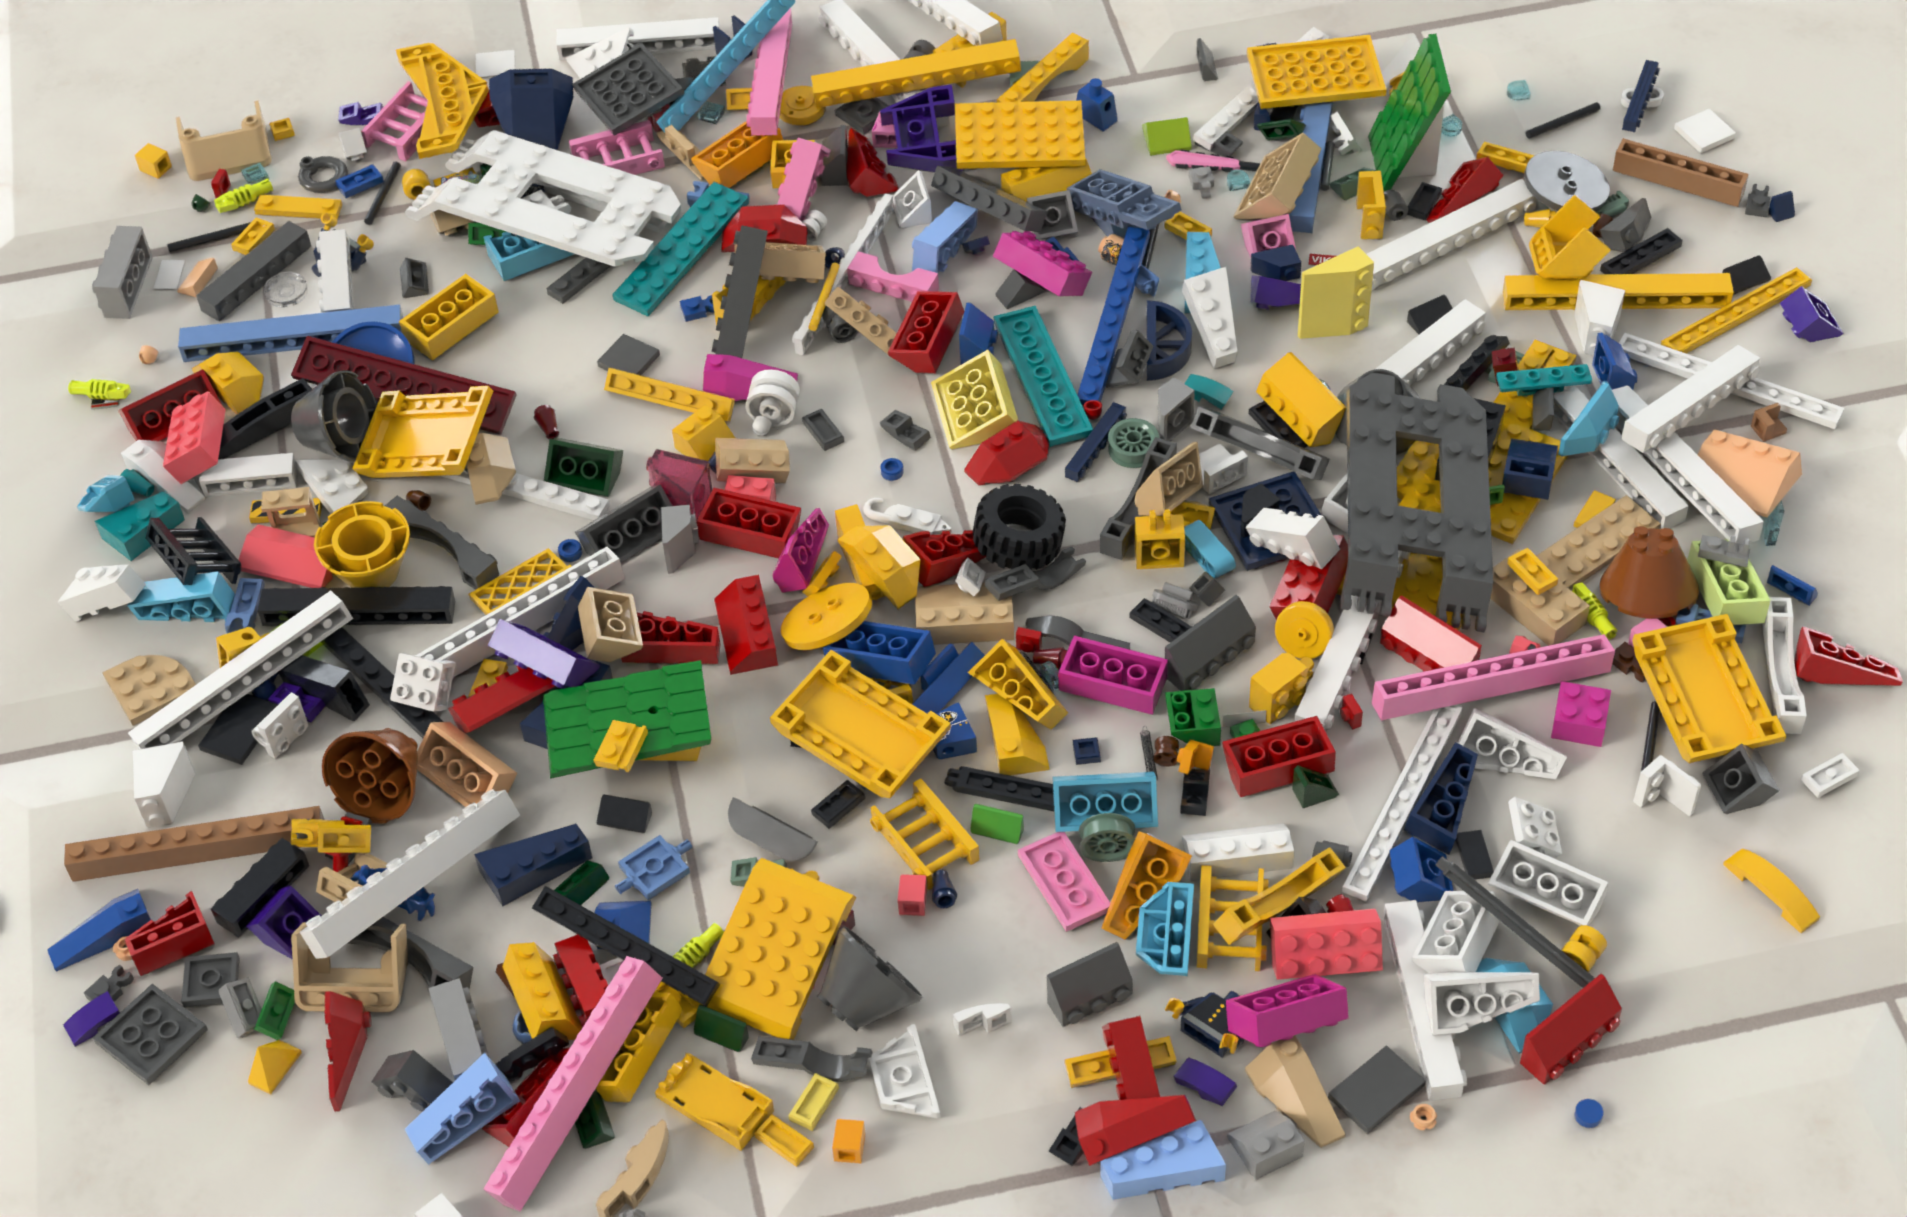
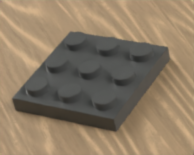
M151 984L96 1034L93 1040L147 1085H150L194 1044L208 1028L201 1020L154 984Z

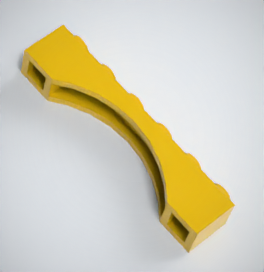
M1072 32L997 99V102H1034L1043 88L1053 78L1068 70H1078L1089 60V40Z
M1329 847L1275 885L1253 897L1245 898L1228 908L1213 925L1227 944L1231 945L1270 921V918H1274L1286 911L1298 897L1307 898L1330 884L1346 867Z

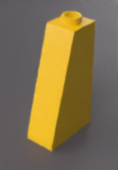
M857 504L835 510L838 539L855 526H865ZM840 545L856 584L864 586L872 600L884 597L883 592Z

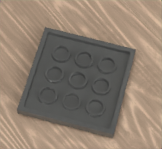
M642 43L572 84L576 93L614 136L685 94L680 84Z

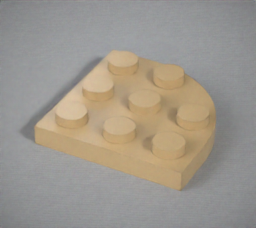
M139 655L102 672L132 726L150 718L196 685L187 669L181 663L161 655Z

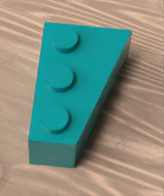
M162 491L95 520V524L102 540L132 561L151 547L150 543L145 539L150 518H160L168 529H174L185 521L179 502Z

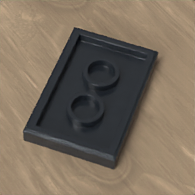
M249 694L244 695L221 712L199 743L200 751L242 765L258 743L252 735V730L278 704Z

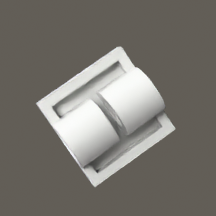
M291 692L252 730L253 737L266 748L268 755L274 759L282 752H285L289 745L309 727L299 697Z
M1518 797L1508 801L1516 842L1552 858L1560 856L1562 850L1554 811Z

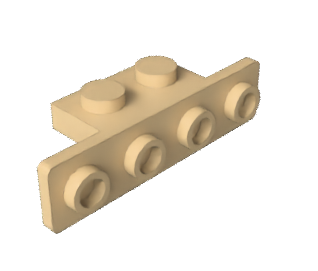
M672 125L664 128L665 133L663 130L657 132V137L700 180H704L705 178L691 160L693 156L701 151L680 130L677 131Z
M836 287L825 301V305L888 355L889 348L897 334L887 326L889 322L880 314L877 316L873 315L870 312L871 307L862 300L857 302L840 287Z

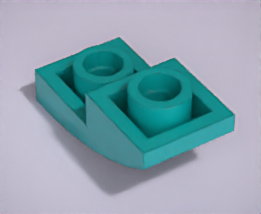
M1190 374L1184 383L1195 390L1194 400L1200 402L1203 397L1220 410L1223 409L1234 392L1219 382L1194 374Z

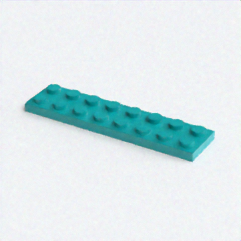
M713 182L654 247L646 259L636 267L612 294L613 300L648 317L719 238L724 228L737 212L749 204L748 196Z
M1036 305L993 316L995 327L998 330L1041 429L1048 439L1049 446L1088 437L1093 428Z

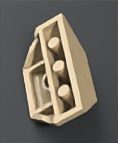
M486 433L477 434L466 463L476 505L499 500L502 492L516 474L507 437Z

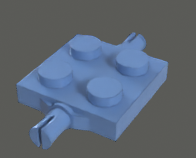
M659 835L618 861L619 868L625 873L627 878L615 885L617 892L621 895L633 886L647 900H650L690 874L689 867L681 858L682 854L693 848L690 841L686 839L674 847Z

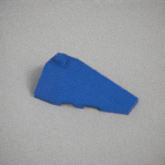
M135 889L114 898L48 948L47 951L55 971L112 948L121 937L131 935L149 922L151 918L139 890Z

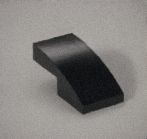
M1192 769L1189 774L1184 773L1180 814L1206 816L1210 770Z
M1075 1115L1067 1128H1062L1049 1149L1051 1154L1070 1166H1073L1084 1153L1078 1140Z

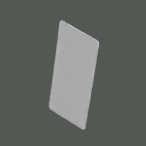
M1266 710L1223 715V727L1234 726L1252 718L1255 723L1266 722Z

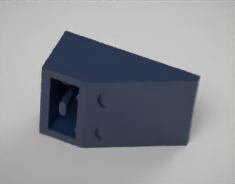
M1511 438L1502 485L1504 484L1505 486L1504 493L1548 500L1558 446Z

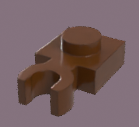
M1624 642L1615 649L1612 664L1626 675L1632 671L1638 681L1644 682L1645 676L1635 656L1634 648L1627 642Z

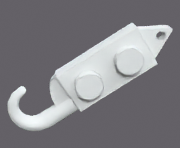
M872 498L865 503L863 508L864 514L868 518L889 524L893 528L912 533L929 531L930 535H939L942 531H950L951 533V527L941 519L939 514L901 504L890 506L884 513L873 511L871 506L875 503H882L884 501L883 498Z

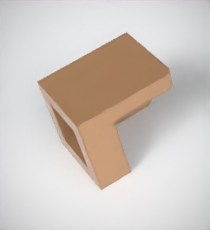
M1774 403L1754 411L1751 427L1763 442L1787 433V428L1778 418L1781 408L1779 403Z

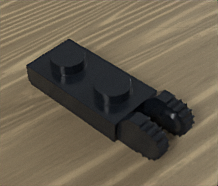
M551 1027L508 1053L509 1055L498 1061L496 1066L509 1082L518 1080L522 1077L524 1071L536 1067L539 1062L559 1053L561 1049L568 1046V1038Z

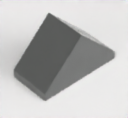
M1013 269L996 292V297L1006 309H1009L1045 291L1041 285Z

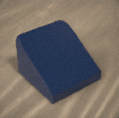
M1258 102L1254 113L1253 128L1260 131L1257 125L1270 122V115L1266 108H1260Z
M1792 191L1771 197L1768 213L1775 222L1795 216Z

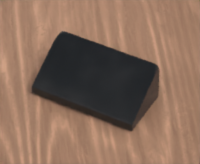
M1760 255L1727 267L1722 272L1730 273L1733 295L1771 280L1768 269Z
M1441 295L1408 311L1407 323L1418 334H1421L1453 308L1445 295Z
M603 794L596 823L601 826L645 833L652 815L651 804L649 802Z

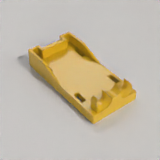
M686 1052L682 1061L674 1063L667 1071V1077L658 1084L659 1087L655 1091L658 1099L740 1151L752 1139L755 1131L774 1112L772 1099L748 1085L728 1078ZM675 1099H678L679 1101H681V1104L685 1105L681 1106L680 1104L675 1102Z

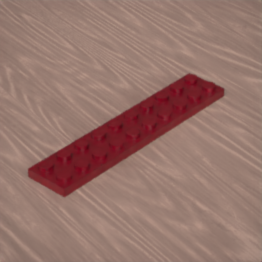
M310 336L306 337L291 373L293 379L300 380L304 378L307 383L318 385L334 372L352 371L359 375L357 378L363 384L367 383L374 395L375 401H379L382 392L400 391L405 396L463 393L469 392L470 387L489 386L493 390V394L480 429L502 435L517 396L515 391Z

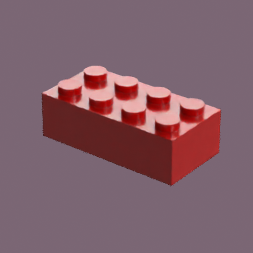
M1333 535L1340 550L1323 569L1307 566L1299 560L1290 559L1269 605L1276 620L1284 608L1300 601L1314 603L1329 613L1348 564V543L1344 535Z

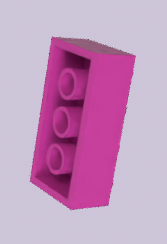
M1017 231L1002 233L993 254L994 258L1057 296H1083L1092 275V271L1088 270L1084 263L1071 260L1069 254L1060 250L1056 251L1052 248V244L1046 241H1039L1036 239V235L1029 231H1024V233Z
M1074 636L1058 672L1059 691L1153 715L1168 677V659Z
M1316 974L1226 1000L1228 1031L1239 1036L1241 1039L1254 1043L1257 1047H1266L1271 1045V1042L1289 1040L1294 1037L1293 1035L1312 1033L1316 1031V1028L1335 1026L1339 1021L1349 1019L1346 987Z

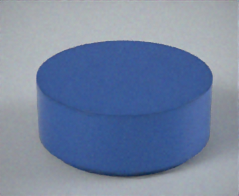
M889 458L880 465L881 475L886 480L894 481L903 476V463L899 459Z
M575 539L562 541L558 546L560 559L565 562L578 560L582 556L581 544Z
M1583 1099L1576 1105L1574 1116L1581 1126L1593 1128L1601 1123L1604 1111L1599 1102L1593 1099Z

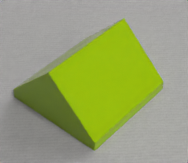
M1188 117L1142 124L1150 156L1172 153L1175 150L1181 149L1191 150Z

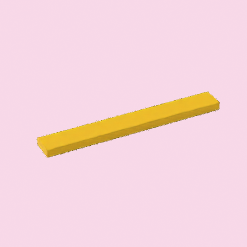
M1796 267L1661 341V345L1687 354L1782 302L1799 287L1807 288L1811 286L1812 279Z

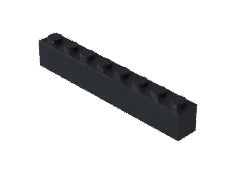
M452 587L271 588L261 590L258 614L262 626H281L331 590L343 601L353 617L345 625L453 624L455 597Z

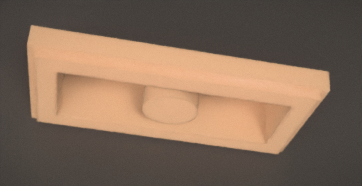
M215 258L198 261L177 292L196 297L218 269Z

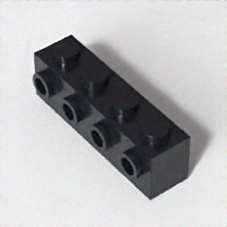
M283 838L275 845H272L268 852L258 862L254 863L250 870L240 880L236 881L222 898L215 902L211 911L216 923L237 937H240L248 929L246 926L280 888L291 886L310 866L305 852L295 845H291L290 842Z

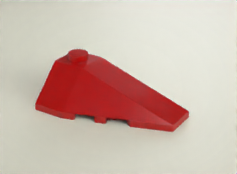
M964 530L963 534H951L950 531H942L940 535H930L929 531H920L903 536V541L920 559L918 581L924 587L943 582L959 573L961 564L967 557L974 563L986 557V555L982 556L978 551V547L974 544L973 530Z
M1802 626L1794 658L1797 676L1802 680L1820 684L1902 685L1903 680L1897 667L1872 655L1861 656L1854 650L1855 647L1849 644L1843 647L1832 642V636Z
M326 991L325 1024L328 1025L330 1039H326V1048L328 1049L329 1060L333 1062V1064H328L329 1099L334 1111L337 1112L341 1110L367 1040V1028L372 1026L370 1011L366 1012L362 1001L332 991Z

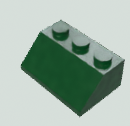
M562 438L549 439L543 481L580 492L609 497L621 471L624 450Z

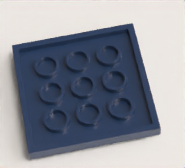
M1294 471L1209 498V506L1215 508L1214 514L1247 571L1288 558L1286 555L1273 553L1265 547H1257L1250 541V535L1245 538L1241 536L1243 495L1247 490L1261 483L1280 499L1279 510H1282L1285 514L1292 511L1301 517L1305 513L1311 514L1313 518L1321 515Z

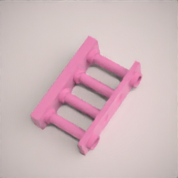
M408 81L368 125L363 128L361 133L365 147L369 148L376 140L396 147L398 157L403 161H407L417 150V140L421 135L425 112L419 113L406 107L411 102L427 107L428 101L426 98L414 94L412 82ZM399 115H403L417 121L413 125L408 126L394 120ZM389 127L405 134L397 139L383 134V132Z
M650 120L635 123L615 136L608 130L569 140L571 155L590 161L589 157L601 154L605 163L602 165L633 175L665 167L662 149L653 151L650 144L651 141H654ZM642 144L645 153L633 156L630 147ZM622 149L625 158L613 161L609 152Z

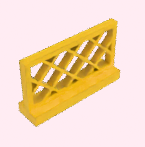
M547 548L469 593V597L487 615L572 566H567ZM547 558L551 560L550 564H540V562ZM524 571H531L529 576H520ZM537 571H547L546 575H536ZM517 582H527L525 587H516ZM503 583H511L510 587H500ZM484 594H491L489 599H479ZM497 594H507L505 599H495Z

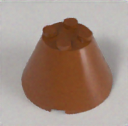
M1639 526L1634 528V533L1629 536L1600 579V594L1607 604L1613 603L1618 606V611L1640 618L1658 619L1676 616L1677 611L1684 608L1689 610L1698 599L1699 584L1677 538L1674 536L1673 530L1669 528L1655 529Z
M391 728L350 732L341 735L328 746L322 759V776L325 786L329 785L335 795L334 801L346 812L369 818L374 824H384L390 820L399 819L411 807L415 797L418 763L417 742L404 733Z

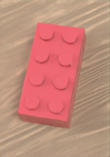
M209 391L202 395H196L190 402L183 406L179 405L172 411L163 467L180 484L218 464L226 409Z
M1376 909L1270 918L1272 968L1277 980L1303 978L1313 974L1325 976L1383 970L1381 920Z

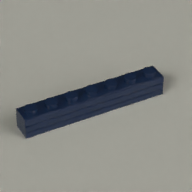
M1645 61L1624 117L1622 130L1635 132L1637 127H1640V119H1643L1644 116L1643 110H1646L1651 94L1649 93L1653 92V84H1656L1657 76L1660 72L1658 62Z
M1115 402L1112 403L1065 467L1066 478L1078 482L1080 478L1085 476L1086 470L1092 466L1093 460L1097 459L1101 449L1106 447L1108 434L1112 426L1126 419L1125 406Z

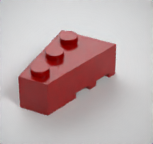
M192 891L185 895L187 899L176 907L171 905L165 909L166 914L155 922L150 920L124 939L140 976L215 944Z

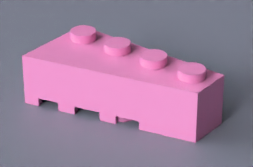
M797 138V141L791 147L792 158L785 167L784 175H786L784 184L781 183L778 196L780 197L778 204L775 205L785 204L801 222L805 220L811 205L808 199L813 197L817 189L816 177L820 174L822 175L825 168L823 158L824 156L829 157L831 150L822 144Z

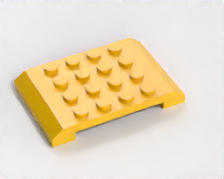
M489 386L470 387L469 392L408 396H405L400 391L382 392L352 469L358 474L370 478L461 475L465 469L493 390Z
M1728 614L1634 634L1632 639L1637 661L1681 757L1688 763L1727 755L1741 743L1754 749L1784 742L1786 739V734L1777 715H1771L1735 640L1737 633Z
M833 650L827 653L770 716V723L781 735L884 798H891L951 729L950 722L932 711L927 714L852 668L851 661Z
M761 857L752 868L705 973L706 976L720 984L707 1007L745 1022L748 1026L776 1038L794 1040L803 1020L800 1016L842 921L847 920L856 896Z

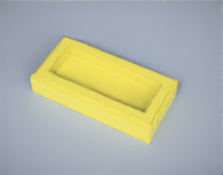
M815 1073L788 1115L789 1121L813 1131L839 1090V1084Z

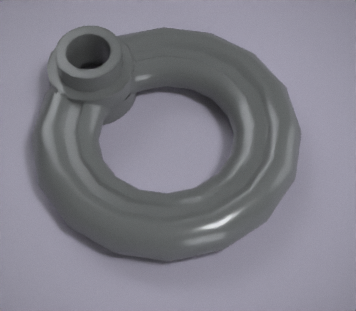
M306 156L301 159L298 180L300 185L308 191L325 193L338 188L335 180L347 176L348 169L346 164L339 158L332 156L312 158ZM330 167L335 170V175L327 181L317 182L311 179V175L315 174L318 168Z

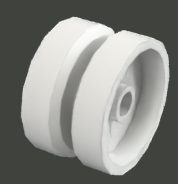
M764 370L758 372L751 381L745 405L747 414L753 420L756 416L768 418L772 422L771 427H780L788 424L793 420L800 392L798 382L792 376L782 371Z

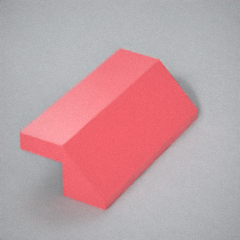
M259 524L247 534L239 557L242 572L310 588L325 587L333 579L332 573L320 563L314 549L315 537Z

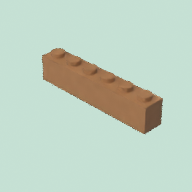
M1624 138L1616 151L1613 171L1736 207L1739 206L1745 193L1749 176L1747 173Z

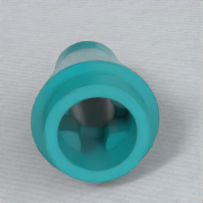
M125 469L120 476L125 477L131 492L146 497L152 495L155 486L149 483L136 470Z

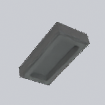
M822 408L802 417L803 424L824 451L844 442V436Z

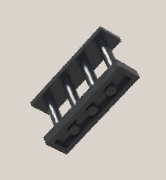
M198 517L195 529H168L160 518H150L145 539L183 585H192L194 576L197 573L217 571L223 573L231 584H236L238 575L241 572L240 561L202 517ZM176 538H194V540H177ZM197 549H203V550H204V552H187V551H186V550H197ZM195 561H213L214 563L197 564Z

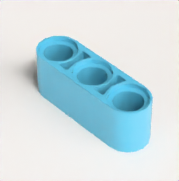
M1197 520L1184 527L1185 549L1214 579L1236 568L1232 554L1201 520Z

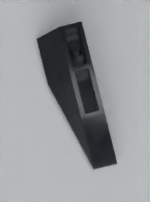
M305 379L297 380L258 400L223 424L218 460L224 459L290 425L292 409L295 403L312 390Z

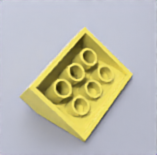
M1359 246L1302 272L1297 334L1300 339L1351 335L1368 327L1374 262Z
M989 350L984 351L931 382L948 445L951 449L981 444L991 436L1018 421L1002 365Z

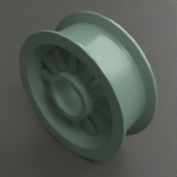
M1138 418L1121 420L1112 426L1109 431V455L1120 466L1140 468L1154 438H1159V433L1155 426L1146 420Z
M1102 813L1087 818L1079 827V835L1082 838L1080 843L1081 853L1088 859L1097 862H1115L1127 858L1135 841L1133 837L1135 833L1134 822L1130 818L1116 813Z

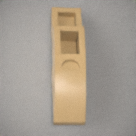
M663 1119L656 1126L650 1127L644 1139L628 1151L625 1158L628 1170L623 1171L618 1176L616 1183L608 1191H604L597 1200L596 1208L599 1217H614L625 1204L635 1209L652 1187L661 1170L668 1148L669 1133L667 1124Z

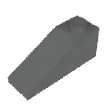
M1641 198L1600 230L1604 244L1611 250L1626 251L1641 239L1651 219L1646 198Z

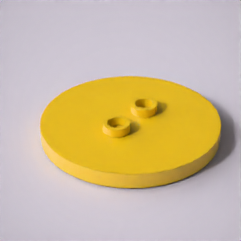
M842 583L819 590L799 602L786 615L781 625V635L789 647L797 650H813L835 643L849 635L863 623L871 610L872 598L864 586L856 583Z

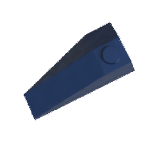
M580 576L569 589L563 599L567 603L561 613H555L550 633L545 632L543 635L570 650H574L584 643L578 605L587 587L595 588L585 577Z

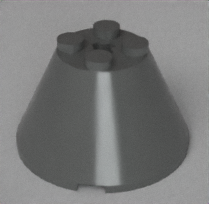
M843 926L839 931L821 992L817 995L828 1007L832 1004L831 1007L833 1009L831 1011L841 1021L845 1020L851 1028L858 1031L859 1028L915 1004L923 998L921 993L888 961L885 963L876 955L875 949L849 928Z

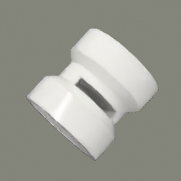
M818 210L809 211L805 220L802 221L807 227V239L815 240L820 234V230L827 224L826 216Z

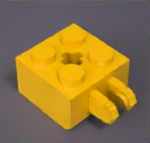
M776 140L772 142L770 166L772 188H779L781 183L784 184L786 175H784L785 167L791 161V147L797 140Z
M1166 509L1163 516H1156L1155 510H1149V516L1135 517L1136 568L1184 567L1185 531L1183 515H1170V509Z
M1282 653L1254 674L1250 682L1249 708L1254 712L1266 710V722L1272 724L1277 719H1282L1292 707L1300 705L1306 692V683L1313 677L1312 668L1314 667V662L1312 658L1306 656L1298 660L1290 653Z

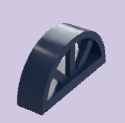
M1147 300V340L1153 345L1149 360L1147 361V381L1169 377L1186 365L1191 355L1192 328L1187 317L1177 308L1163 302ZM1156 321L1167 324L1156 332ZM1174 329H1176L1184 339L1160 340ZM1160 348H1180V349H1179L1178 351H1176L1174 354H1172V355L1169 356L1167 353H1165L1164 351H1162Z

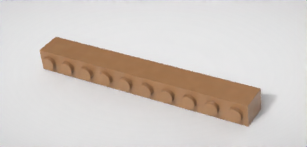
M320 806L68 843L65 844L64 866L72 882L266 853L281 838L291 843L292 819H325Z

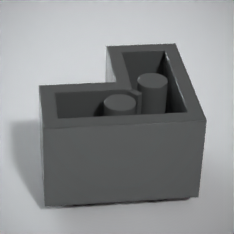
M415 1050L388 1056L371 1081L378 1087L379 1093L383 1096L394 1098L404 1095L411 1101V1106L419 1111H424L453 1083Z

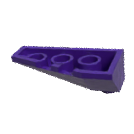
M1252 275L1251 302L1257 303V308L1269 310L1270 306L1300 304L1301 284Z

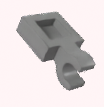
M1210 166L1189 169L1192 188L1200 189L1202 198L1211 197L1209 189L1214 187V178Z

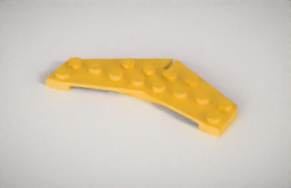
M433 43L396 49L398 62L428 101L421 135L416 145L419 159L454 152L461 144L489 91L487 82Z

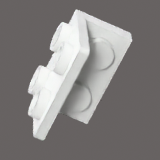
M1217 444L1199 454L1203 481L1202 488L1208 494L1247 475L1248 456L1243 450L1235 455H1231L1222 444Z
M400 653L390 697L391 701L433 712L447 710L456 662L449 660L433 661Z
M1659 755L1641 771L1633 802L1643 807L1648 801L1653 802L1658 795H1661L1682 812L1691 816L1695 810L1701 784L1694 777L1687 775L1679 769L1675 763Z

